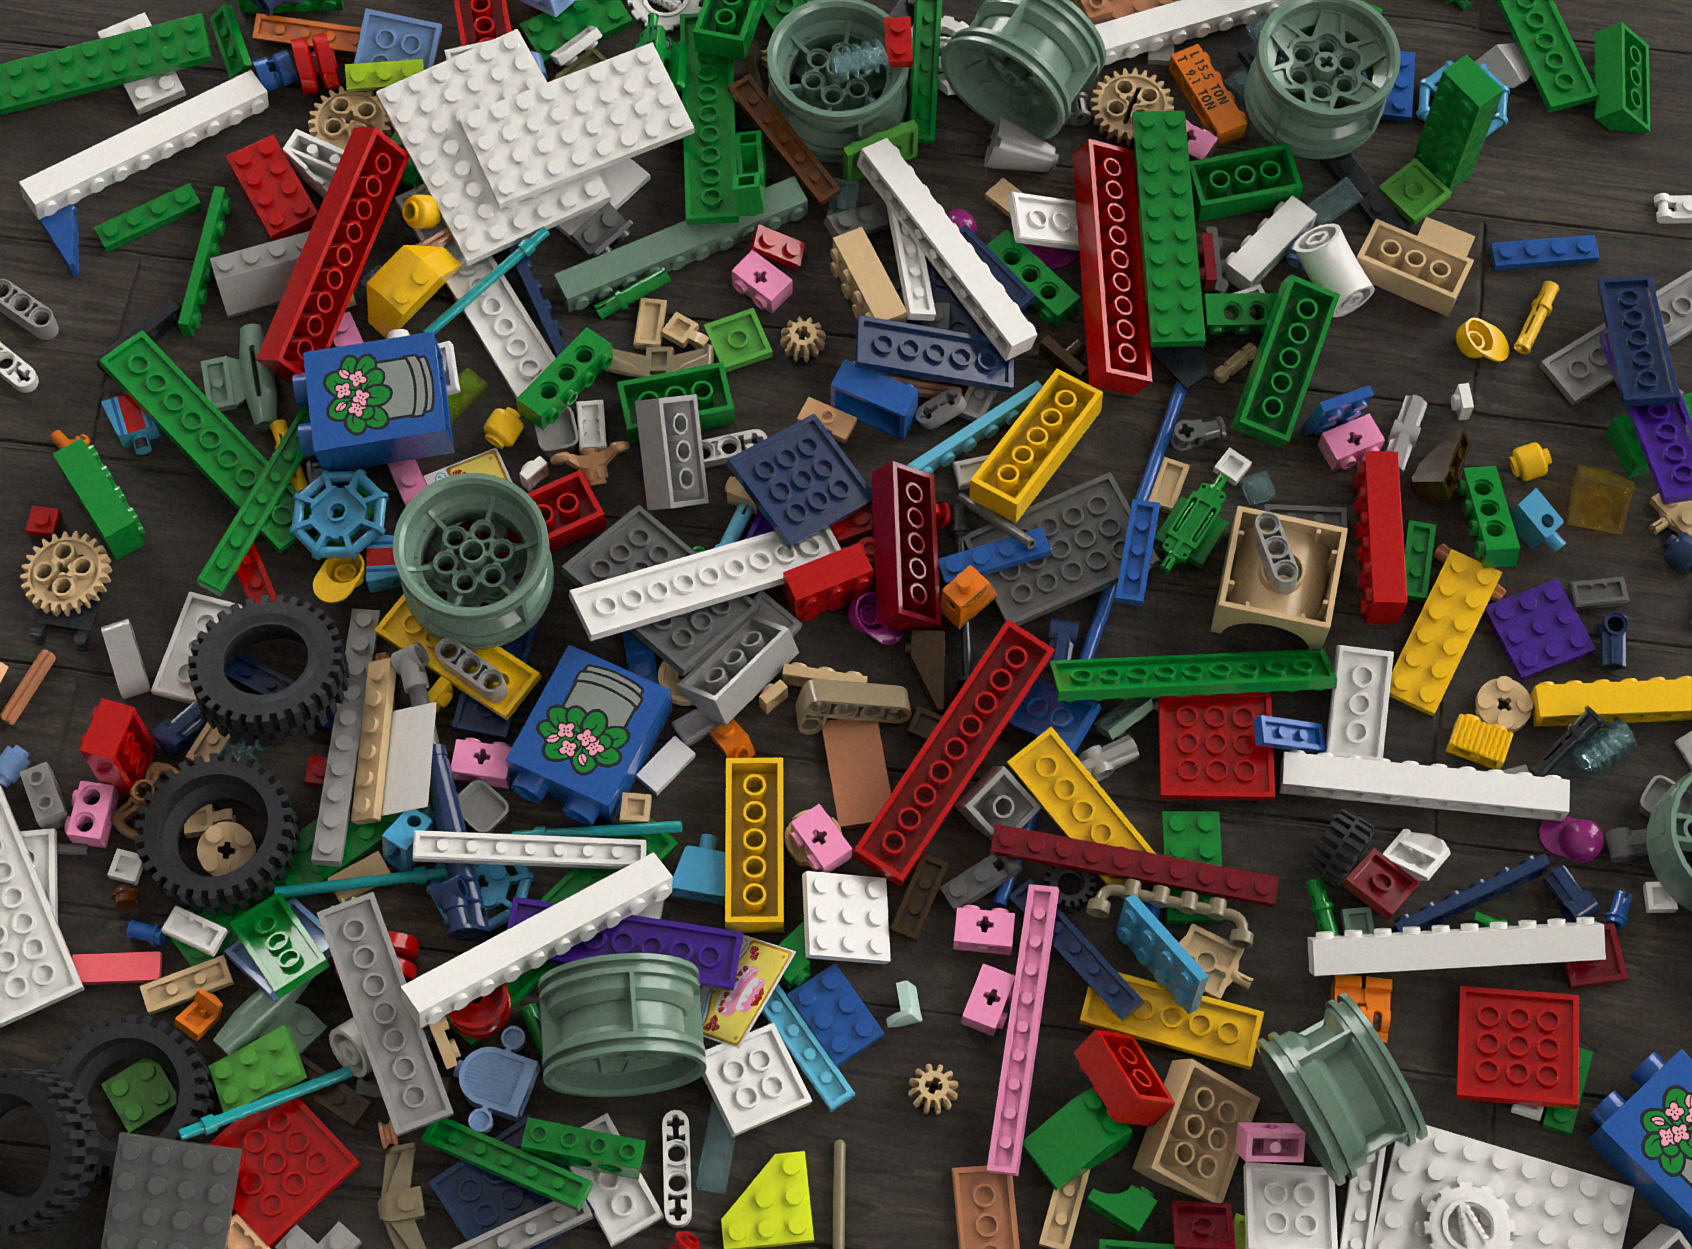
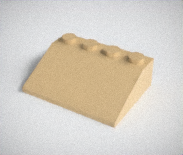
M1193 1059L1172 1060L1164 1086L1173 1098L1175 1105L1154 1126L1147 1127L1132 1169L1155 1182L1204 1202L1223 1203L1240 1156L1236 1152L1238 1122L1252 1123L1260 1098Z

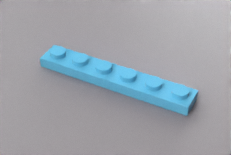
M1038 380L907 466L933 474L934 470L940 466H948L963 451L965 453L971 451L977 445V442L985 437L986 439L991 438L1006 423L1008 425L1014 423L1043 386Z

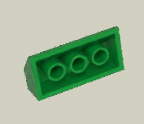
M1623 22L1595 32V44L1593 45L1595 65L1593 70L1595 74V88L1599 94L1596 97V108L1594 109L1596 120L1611 131L1650 132L1649 45Z

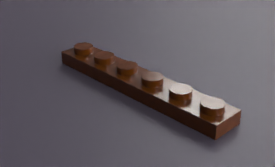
M750 74L728 86V93L755 127L762 131L763 137L819 207L841 194L839 185Z

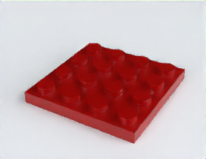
M1271 692L1223 693L1212 696L1201 694L1185 697L1160 696L1157 698L1160 799L1274 801L1273 748L1256 746L1253 718L1260 715L1272 717Z
M1460 986L1456 1099L1577 1109L1579 1094V995Z
M299 1097L232 1122L208 1144L242 1149L233 1209L270 1248L361 1165L354 1155Z

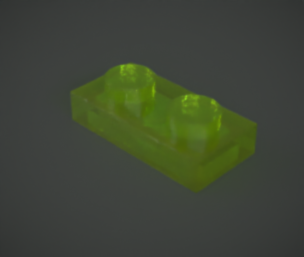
M468 367L458 376L460 392L448 396L451 423L488 388V383Z

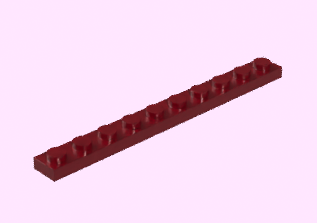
M995 824L990 848L991 855L1124 880L1135 879L1145 884L1163 885L1172 889L1267 907H1274L1276 902L1279 878L1276 876Z

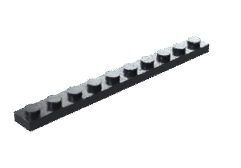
M1258 40L1238 51L1237 56L1248 70L1256 57ZM1350 153L1331 159H1319L1371 226L1378 219L1409 233L1412 232Z

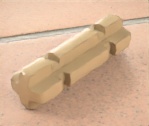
M1247 343L1242 347V351L1236 352L1224 362V365H1220L1214 370V378L1219 383L1227 381L1230 375L1233 376L1248 364L1247 361L1255 358L1258 350L1253 343Z

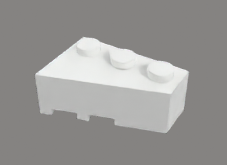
M295 129L284 146L283 152L294 172L324 199L344 150Z

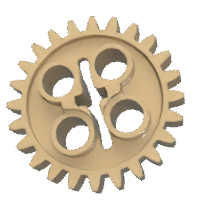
M1126 68L1123 69L1122 75L1113 71L1112 78L1105 75L1104 82H1098L1097 89L1093 90L1090 102L1091 116L1094 117L1093 124L1100 125V133L1108 131V139L1115 135L1117 136L1118 144L1122 139H1126L1127 146H1130L1131 141L1134 140L1132 113L1174 111V106H1172L1174 98L1169 97L1170 88L1163 89L1164 81L1156 83L1157 75L1148 78L1146 70L1141 75H1138L1136 68H1134L1132 74H1129ZM1136 90H1140L1136 104L1132 108L1130 119L1127 124H1124L1127 112L1132 105Z
M340 86L339 93L336 94L334 91L329 90V98L323 95L320 96L322 104L314 103L315 111H310L311 120L308 121L310 135L345 150L354 128L375 126L386 136H392L391 128L393 125L377 95L374 96L373 91L348 93Z
M64 531L60 539L55 534H52V542L50 543L42 539V548L33 547L36 552L35 556H26L30 564L22 565L25 573L20 575L24 582L21 587L25 591L28 600L33 603L36 609L41 608L45 614L52 611L55 616H58L61 610H63L66 616H69L71 609H75L79 614L81 612L80 606L82 605L90 609L91 604L89 601L91 599L99 601L97 593L107 591L103 583L111 582L107 575L112 572V568L109 565L111 560L102 545L100 546L96 538L91 540L88 534H84L81 537L77 531L73 533L72 537Z

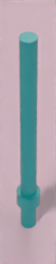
M543 226L529 239L525 238L517 245L519 248L424 329V333L434 331V334L439 332L523 257H529L536 251L535 247L550 235L548 230Z
M667 821L554 829L540 826L534 827V830L513 831L512 834L595 838L682 832V822Z
M423 866L415 867L414 871L274 887L275 894L280 892L283 898L411 882H415V885L427 884L428 880L445 879L448 877L445 867L426 869Z
M349 1066L216 1116H213V1114L200 1118V1122L179 1129V1137L181 1141H184L202 1133L205 1135L218 1131V1127L351 1078V1069Z

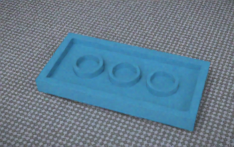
M1135 894L1125 898L1116 929L1119 940L1133 951L1137 960L1149 969L1158 984L1166 988L1178 1006H1182L1188 1014L1198 1010L1209 976Z

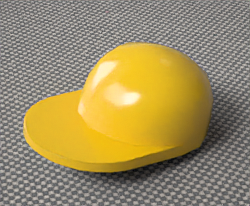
M1471 318L1462 323L1456 331L1457 346L1461 353L1468 358L1474 359L1484 356L1495 362H1502L1509 355V345L1504 334L1497 327L1481 319Z
M357 554V558L353 560L351 558L326 559L313 581L314 593L320 600L326 603L340 602L346 599L354 588L360 586L365 581L366 563L361 554Z

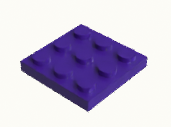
M1558 578L1489 604L1483 612L1519 682L1593 654L1596 650Z

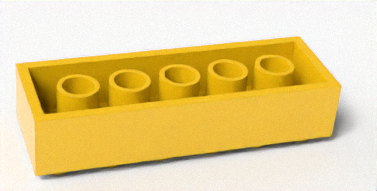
M1056 369L970 479L969 499L1017 523L1101 412L1103 392Z
M726 758L725 927L727 930L743 933L784 932L783 758Z

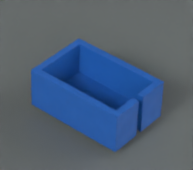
M844 359L831 384L830 406L857 417V421L904 441L916 417L919 390L915 389L908 382H899L890 378L884 372L855 367V361L851 362Z

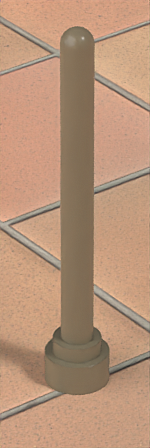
M841 1139L834 1142L833 1249H845L846 1144Z

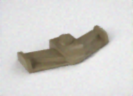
M707 345L706 348L674 355L673 347H646V356L612 349L613 361L605 371L641 378L713 364L714 349L712 345Z
M415 1143L392 1146L386 1151L381 1198L377 1204L379 1218L385 1225L394 1249H426L415 1222L417 1219L426 1218L421 1186L411 1188L416 1151Z

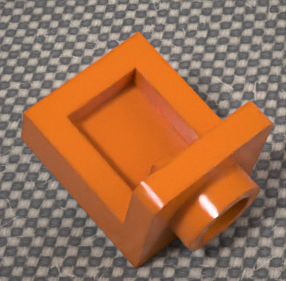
M734 719L727 725L721 724L709 732L712 741L725 754L726 758H751L756 754L748 734Z
M200 988L196 992L195 1000L175 1018L174 1026L197 1042L220 1020L223 1004L217 996Z

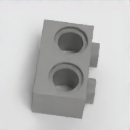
M44 762L19 772L36 821L41 829H57L65 826L66 819L70 815L56 776L49 764Z

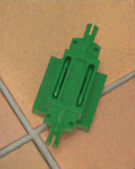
M650 13L648 14L647 27L640 34V43L636 44L635 49L653 42L676 91L679 92L685 89L688 44L681 40L674 42L670 37L665 38V29L658 25L659 15Z
M1218 473L1212 485L1202 483L1198 491H1193L1189 499L1180 497L1154 539V543L1161 546V551L1165 553V558L1161 565H1159L1161 571L1165 568L1164 572L1169 573L1172 566L1179 568L1186 561L1200 569L1203 567L1229 524L1228 521L1219 517L1222 505L1226 500V495L1222 488L1229 479L1227 475H1224L1222 478L1223 473Z

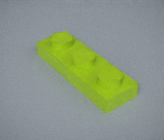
M423 59L345 64L347 92L381 90L423 71Z

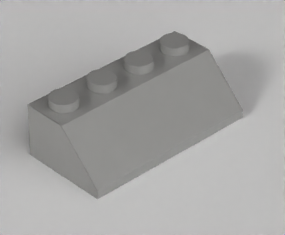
M310 231L210 258L228 318L280 304Z
M697 394L635 401L647 510L670 509L709 503Z
M754 615L691 670L677 684V687L706 717L727 725L784 668V663L789 664L799 651L789 628Z

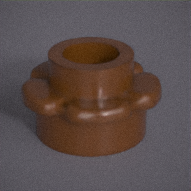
M120 885L111 894L110 898L114 900L117 909H129L138 904L139 890L133 888L132 885Z

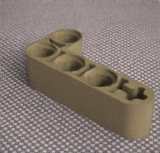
M812 679L803 685L795 703L798 729L806 735L816 734L821 731L827 718L903 723L909 720L912 715L907 689L896 685Z

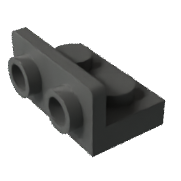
M608 202L569 237L590 260L610 252L612 248L609 245L614 240L621 242L631 233L628 228L633 222L631 219L625 221L612 204Z

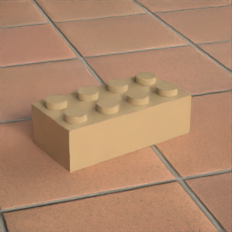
M860 227L834 237L833 249L830 250L833 262L830 263V268L834 277L840 278L842 282L841 289L845 298L851 299L853 303L852 310L856 319L859 315L907 323V311L864 229Z

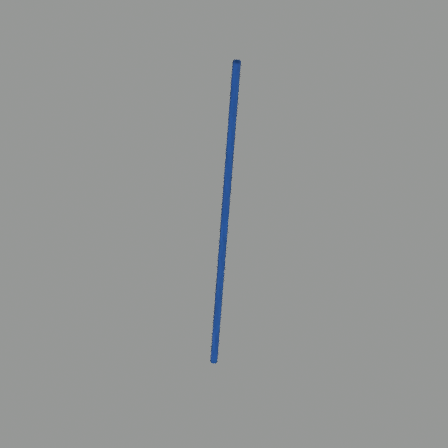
M1177 380L1135 497L1136 500H1149L1187 390ZM1118 583L1102 590L1078 660L1094 658L1116 595ZM1040 810L1021 829L1033 831ZM1017 875L998 887L993 900L995 906L1000 908L1007 907L1008 896L1013 890Z

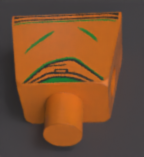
M970 565L943 588L940 611L960 630L995 599L998 594L989 581Z

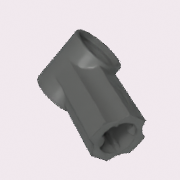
M1622 827L1605 833L1611 862L1622 863L1631 861L1637 856L1648 855L1646 846L1647 829L1631 831L1630 828Z

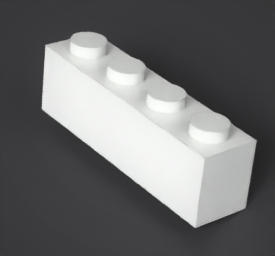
M1293 195L1286 202L1282 201L1278 204L1273 212L1274 215L1270 219L1265 218L1253 236L1248 235L1240 246L1241 249L1237 253L1232 252L1226 258L1225 275L1223 277L1239 289L1244 290L1259 284L1286 256L1285 251L1302 232L1313 228L1317 213Z

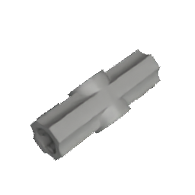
M1414 394L1405 396L1398 419H1395L1387 441L1389 444L1386 451L1398 452L1399 474L1403 475L1411 450H1414L1421 430L1419 426L1427 408V402L1422 397Z
M1126 735L1103 747L1096 745L1085 750L1079 755L1078 760L1098 782L1110 776L1115 769L1138 759L1140 754L1133 738Z

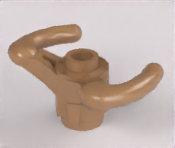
M627 441L614 442L610 447L601 452H598L597 447L583 449L580 456L561 452L552 455L550 463L552 465H563L565 463L577 470H581L589 486L607 483L606 478L609 477L607 465L617 454L627 452L630 449V444Z
M158 761L153 762L147 767L145 779L136 781L131 788V797L128 802L112 814L111 823L118 832L129 839L135 840L134 836L139 834L135 829L129 827L126 821L138 815L137 812L140 805L148 807L144 796L147 791L154 795L157 793L153 786L157 779L160 780V776L170 768L175 774L179 773L180 771L177 768Z

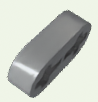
M948 389L922 404L916 411V419L923 428L927 430L935 429L962 413L966 407V399L957 389ZM931 413L932 417L928 419L927 415Z

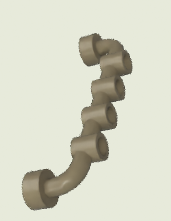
M1126 879L1124 885L1109 884L1102 887L1097 892L1095 898L1088 900L1087 914L1096 918H1107L1111 908V903L1107 901L1108 897L1120 896L1125 900V898L1135 894L1140 901L1150 903L1157 908L1170 907L1179 909L1180 912L1185 914L1198 913L1207 915L1212 920H1230L1236 924L1237 929L1231 930L1229 944L1239 949H1250L1253 944L1254 934L1248 930L1246 918L1240 912L1226 908L1227 901L1222 898H1210V902L1207 904L1198 902L1199 896L1194 892L1184 891L1181 893V898L1170 896V889L1166 886L1155 885L1151 892L1142 890V883L1140 881Z

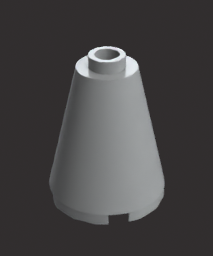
M1002 117L998 118L990 137L992 138L990 147L988 146L986 150L984 166L994 169L1048 172L1050 168H1055L1059 154L1055 153L1056 148L1010 120Z

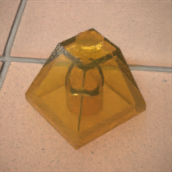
M1577 464L1571 487L1567 525L1622 535L1635 482L1603 468Z

